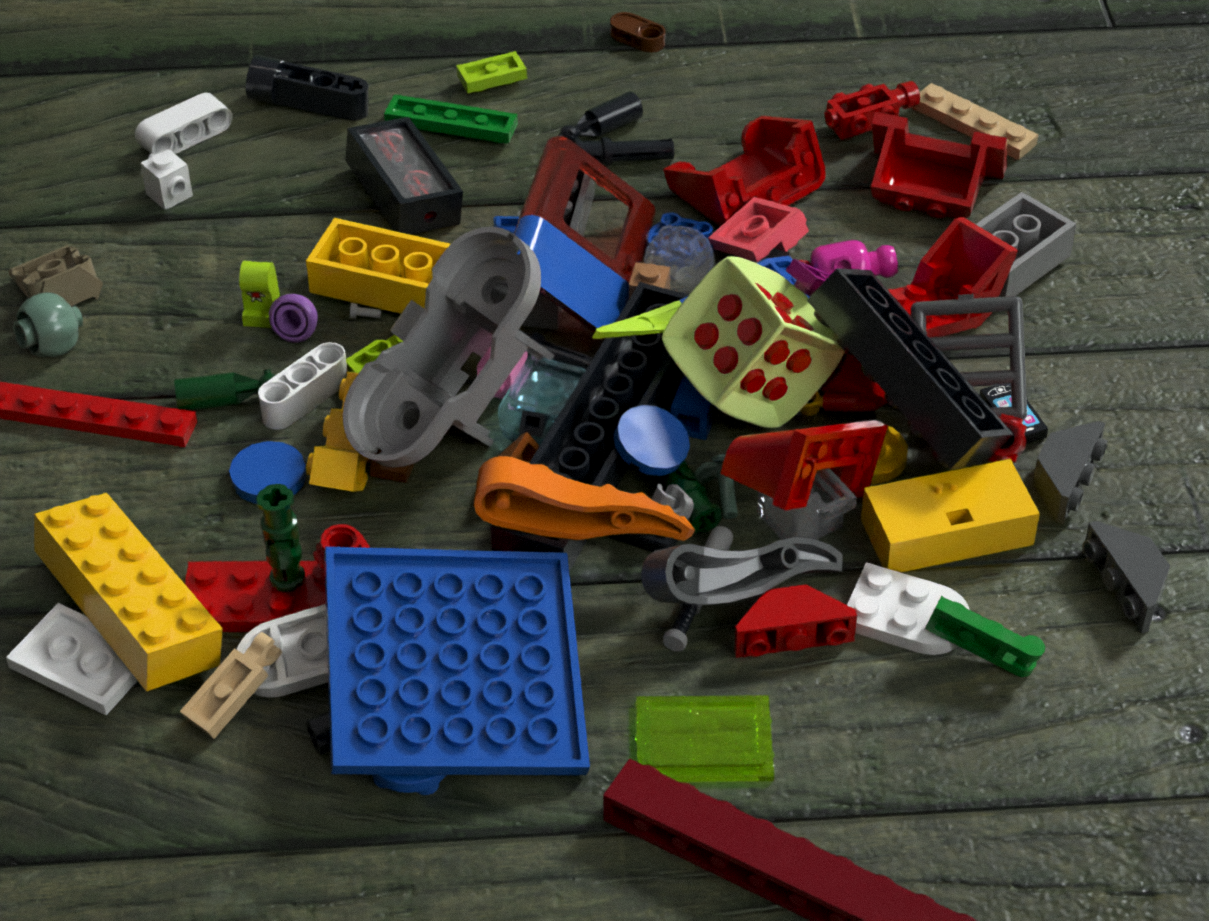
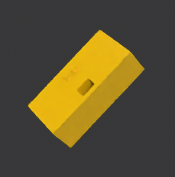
M1011 459L866 487L864 488L861 521L882 567L897 572H906L1032 546L1035 541L1040 513Z

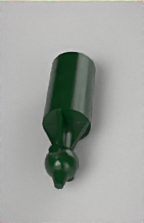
M271 369L263 370L264 375L259 380L235 372L174 379L178 409L192 411L238 405L257 393L264 383L276 375L271 374Z

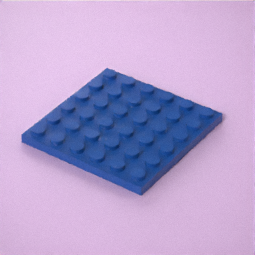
M325 547L324 574L331 774H588L590 762L567 553Z

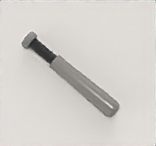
M724 526L713 528L704 547L729 551L733 542L731 530ZM680 604L681 610L672 629L667 630L663 636V643L668 649L682 651L686 647V634L694 616L700 612L702 605Z

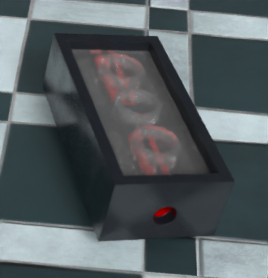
M409 117L347 128L346 162L394 231L411 235L460 224L463 190Z

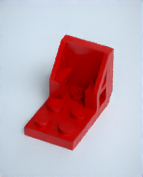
M964 217L955 218L920 260L912 283L905 287L888 289V291L910 316L911 306L915 302L958 299V295L973 294L974 298L999 297L1018 249ZM992 312L926 316V334L929 338L943 337L980 327Z

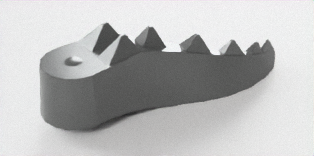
M802 537L787 538L765 547L745 551H726L694 544H683L656 550L649 554L643 563L641 577L646 593L654 600L665 603L710 605L734 602L763 594L784 580L799 573L811 570L842 571L843 556L841 552L829 544L813 538Z

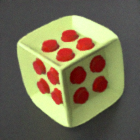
M726 257L716 264L671 317L662 335L663 344L673 361L707 401L731 417L764 428H778L790 421L826 382L845 353L837 342L838 336L831 328L824 326L814 316L815 309L807 301L809 298L780 274L740 257Z

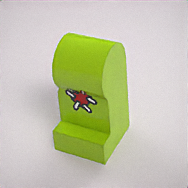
M244 260L239 274V285L242 291L244 308L242 313L243 326L272 328L269 322V310L272 303L280 297L275 266L273 262Z

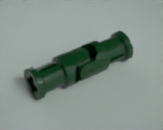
M685 460L673 473L662 476L654 475L665 491L668 485L677 484L693 500L694 507L689 519L690 524L695 529L694 532L705 533L720 523L722 519L720 507L712 504L707 498L705 487L696 480L695 474Z
M271 484L260 490L256 497L257 506L263 511L260 523L266 546V559L272 567L269 574L270 583L278 591L292 592L302 586L306 579L305 570L299 563L302 559V550L299 543L297 517L291 511L294 497L292 490L288 489L285 485ZM285 570H286L287 581H284V579H283V575H284V573H285Z

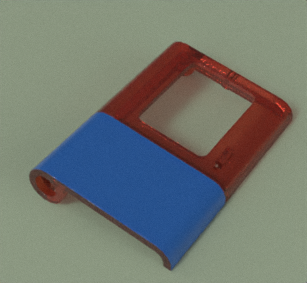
M557 136L548 139L545 143L514 235L525 242L538 259L541 270V287L539 292L595 333L597 328L615 323L629 300L631 276L635 263H642L648 234L652 228L656 210L647 198L566 137ZM579 169L593 179L597 185L605 188L629 207L614 259L586 240L563 220Z

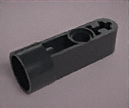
M255 55L250 63L246 77V95L249 99L353 121L364 119L369 113L368 83L362 78L290 63L285 60L262 55Z

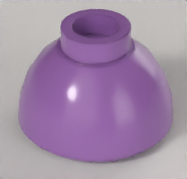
M286 294L277 298L272 303L269 310V322L273 331L281 339L292 343L303 342L316 329L317 311L308 298L299 294Z

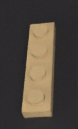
M932 83L920 91V104L912 107V109L969 137H973L975 131L1007 138V155L1017 160H1020L1037 145V133Z

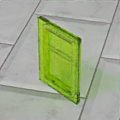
M769 695L636 696L637 735L635 741L637 742L638 763L651 765L659 770L660 773L679 782L774 781L773 758L775 753L772 748V718L770 717Z

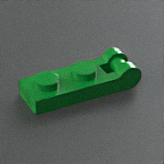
M943 596L940 597L925 627L926 630L1019 677L1029 676L1036 667L1037 661L1045 652V644L1039 637L1034 635L1022 637L1003 627L1000 623L989 620L967 609L961 603L951 601Z

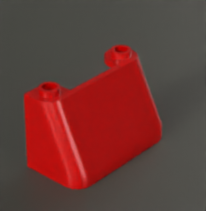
M760 116L744 127L741 135L744 154L710 172L697 171L691 163L684 161L676 162L663 169L669 189L719 227L753 197L789 206L817 190L823 184L826 175L813 121Z

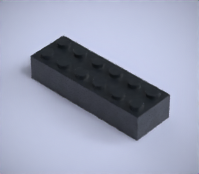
M836 268L807 300L815 309L814 316L824 326L832 329L838 336L837 342L839 346L848 354L855 356L862 365L860 367L862 373L872 382L878 383L885 392L884 397L886 401L907 417L909 428L914 434L925 439L934 449L932 452L933 456L943 466L956 469L984 464L1014 435L871 270Z

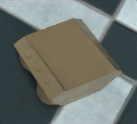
M69 245L9 269L8 273L28 298L39 293L50 292L63 297L70 306L91 297L98 300L103 282L96 275L90 256L80 255L76 247H70Z

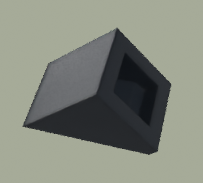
M523 410L519 433L527 432L531 436L542 437L551 414Z

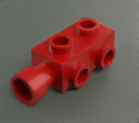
M913 81L898 84L896 89L890 90L885 84L877 86L866 84L859 91L848 95L840 92L827 101V110L824 112L825 122L841 140L872 130V120L875 112L899 116L901 107L908 109L918 106L920 104V92Z

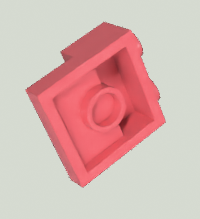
M753 197L709 236L708 240L715 250L759 262L767 257L773 248L787 252L796 246L798 241L809 230L806 225V217L800 209Z

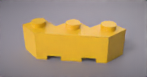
M347 372L346 379L343 378L341 381L339 399L343 401L342 409H331L330 415H327L324 420L323 436L327 437L326 445L314 446V453L311 452L308 456L306 473L310 475V485L355 492L363 491L367 483L366 464L371 463L372 460L364 457L353 448L347 439L343 426L345 398L350 386L359 374L357 372Z

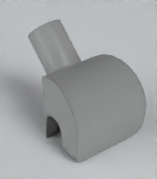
M658 484L651 500L661 505L670 506L676 514L684 516L688 520L693 511V500L677 484L668 485L665 492L662 490L663 486Z

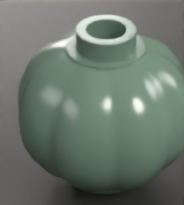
M50 292L39 293L27 299L20 306L16 316L17 321L13 323V332L19 346L23 349H28L32 355L37 357H58L68 353L76 345L79 336L78 327L83 325V318L80 310L76 306L71 307L63 297Z

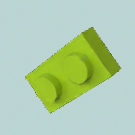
M516 51L456 66L457 77L467 93L481 92L485 89L509 85L527 79V68Z

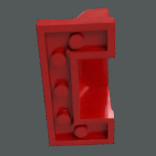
M875 112L872 120L874 153L880 154L871 184V193L880 202L893 205L902 211H911L912 209L923 211L935 218H944L946 216L968 218L971 216L984 176L1004 178L1007 165V138L974 131L970 146L910 134L908 118Z
M877 420L739 436L727 449L720 474L773 498L772 505L784 511L806 507L814 481L835 490L836 495L846 500L861 498L864 495V488L871 485L888 425Z

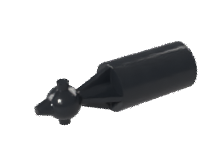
M629 91L585 111L575 127L572 125L562 127L554 141L555 143L571 145L574 138L579 136L598 138L643 116L641 101L634 92Z

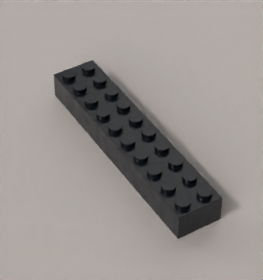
M639 282L616 322L655 310L689 295ZM663 333L605 338L531 459L530 464L545 465L554 473L581 483L599 487L611 484L617 489L630 466L621 458L615 448L613 434L619 419L630 408L640 405L657 406L662 409L683 373L667 352L662 341ZM495 525L490 526L492 551L567 553L569 572L588 540L546 537Z

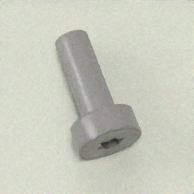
M351 303L350 319H356L357 316L380 318L381 310L358 307V303Z

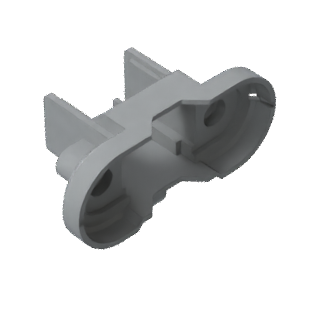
M481 227L463 234L452 242L432 268L433 279L426 288L425 308L410 300L390 329L403 342L382 351L376 361L366 363L353 381L344 402L343 426L350 444L364 457L387 467H403L413 464L427 456L437 446L451 425L491 447L495 441L488 436L491 431L476 421L525 351L540 361L543 357L551 361L555 356L519 330L537 301L541 287V270L533 250L510 231L499 227ZM491 346L490 358L468 390L456 395L469 377L460 368L472 351L483 357ZM379 449L382 450L380 454H375Z

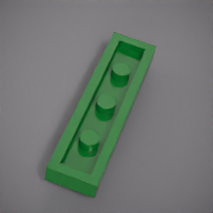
M396 94L393 95L384 112V121L409 117L416 128L420 130L457 135L464 138L488 140L495 143L509 144L518 125V115L515 113Z

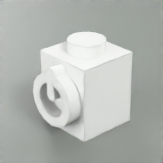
M167 149L156 155L150 154L147 160L141 162V175L144 179L146 194L164 210L193 196L188 165L171 150Z

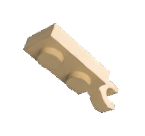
M263 632L254 638L244 654L234 648L180 710V713L196 727L215 739L269 676L262 667L273 664L280 657L282 650L274 645L275 641Z

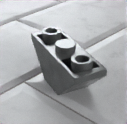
M1096 421L1050 433L1037 457L1032 484L1056 522L1064 524L1070 510L1077 512L1084 494V490L1081 487L1082 485H1090L1096 469V465L1093 463L1095 460L1101 462L1108 444V440L1102 439L1105 423Z
M1099 521L1090 522L1086 539L1083 542V552L1086 559L1095 565L1102 576L1105 587L1115 594L1121 603L1125 616L1134 622L1141 634L1148 632L1164 593L1170 570L1169 563L1151 538Z

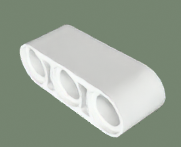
M205 92L143 120L135 130V138L150 154L156 155L167 149L177 154L225 131L230 126L233 115L231 110L211 93Z
M323 343L264 383L258 391L263 424L270 429H285L338 392L343 378L346 379L348 372L345 349L337 343Z

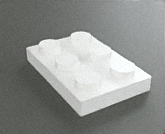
M57 603L6 657L9 668L104 715H107L137 682V679L87 616L60 603Z

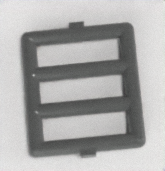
M973 294L958 295V299L913 303L911 306V317L925 333L926 316L1008 311L1009 333L930 337V339L941 352L1009 348L1010 370L960 373L972 387L1011 385L1012 407H996L991 409L998 417H1001L1003 413L1025 420L1027 417L1022 299L1018 296L974 298Z

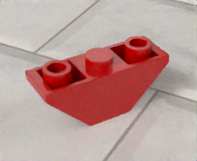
M806 584L770 589L763 593L736 625L735 657H757L769 653L790 650L799 651L805 648L854 642L857 622L856 610Z

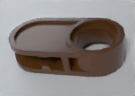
M629 12L616 13L610 18V35L616 41L644 52H658L665 47V28L662 25Z

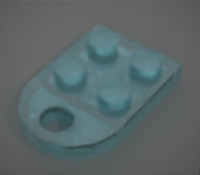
M530 354L499 405L498 418L502 434L511 442H514L522 435L519 433L523 410L551 414L543 436H531L541 445L586 369L555 360L549 361L544 357L540 361Z

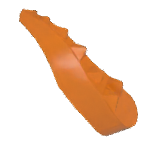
M498 456L484 462L478 471L474 508L476 514L483 521L495 526L540 536L573 540L618 534H653L685 541L692 537L695 531L686 517L679 516L668 505H661L651 500L643 492L632 494L619 491L611 484L599 487L581 483L556 474L542 464H530L513 457Z

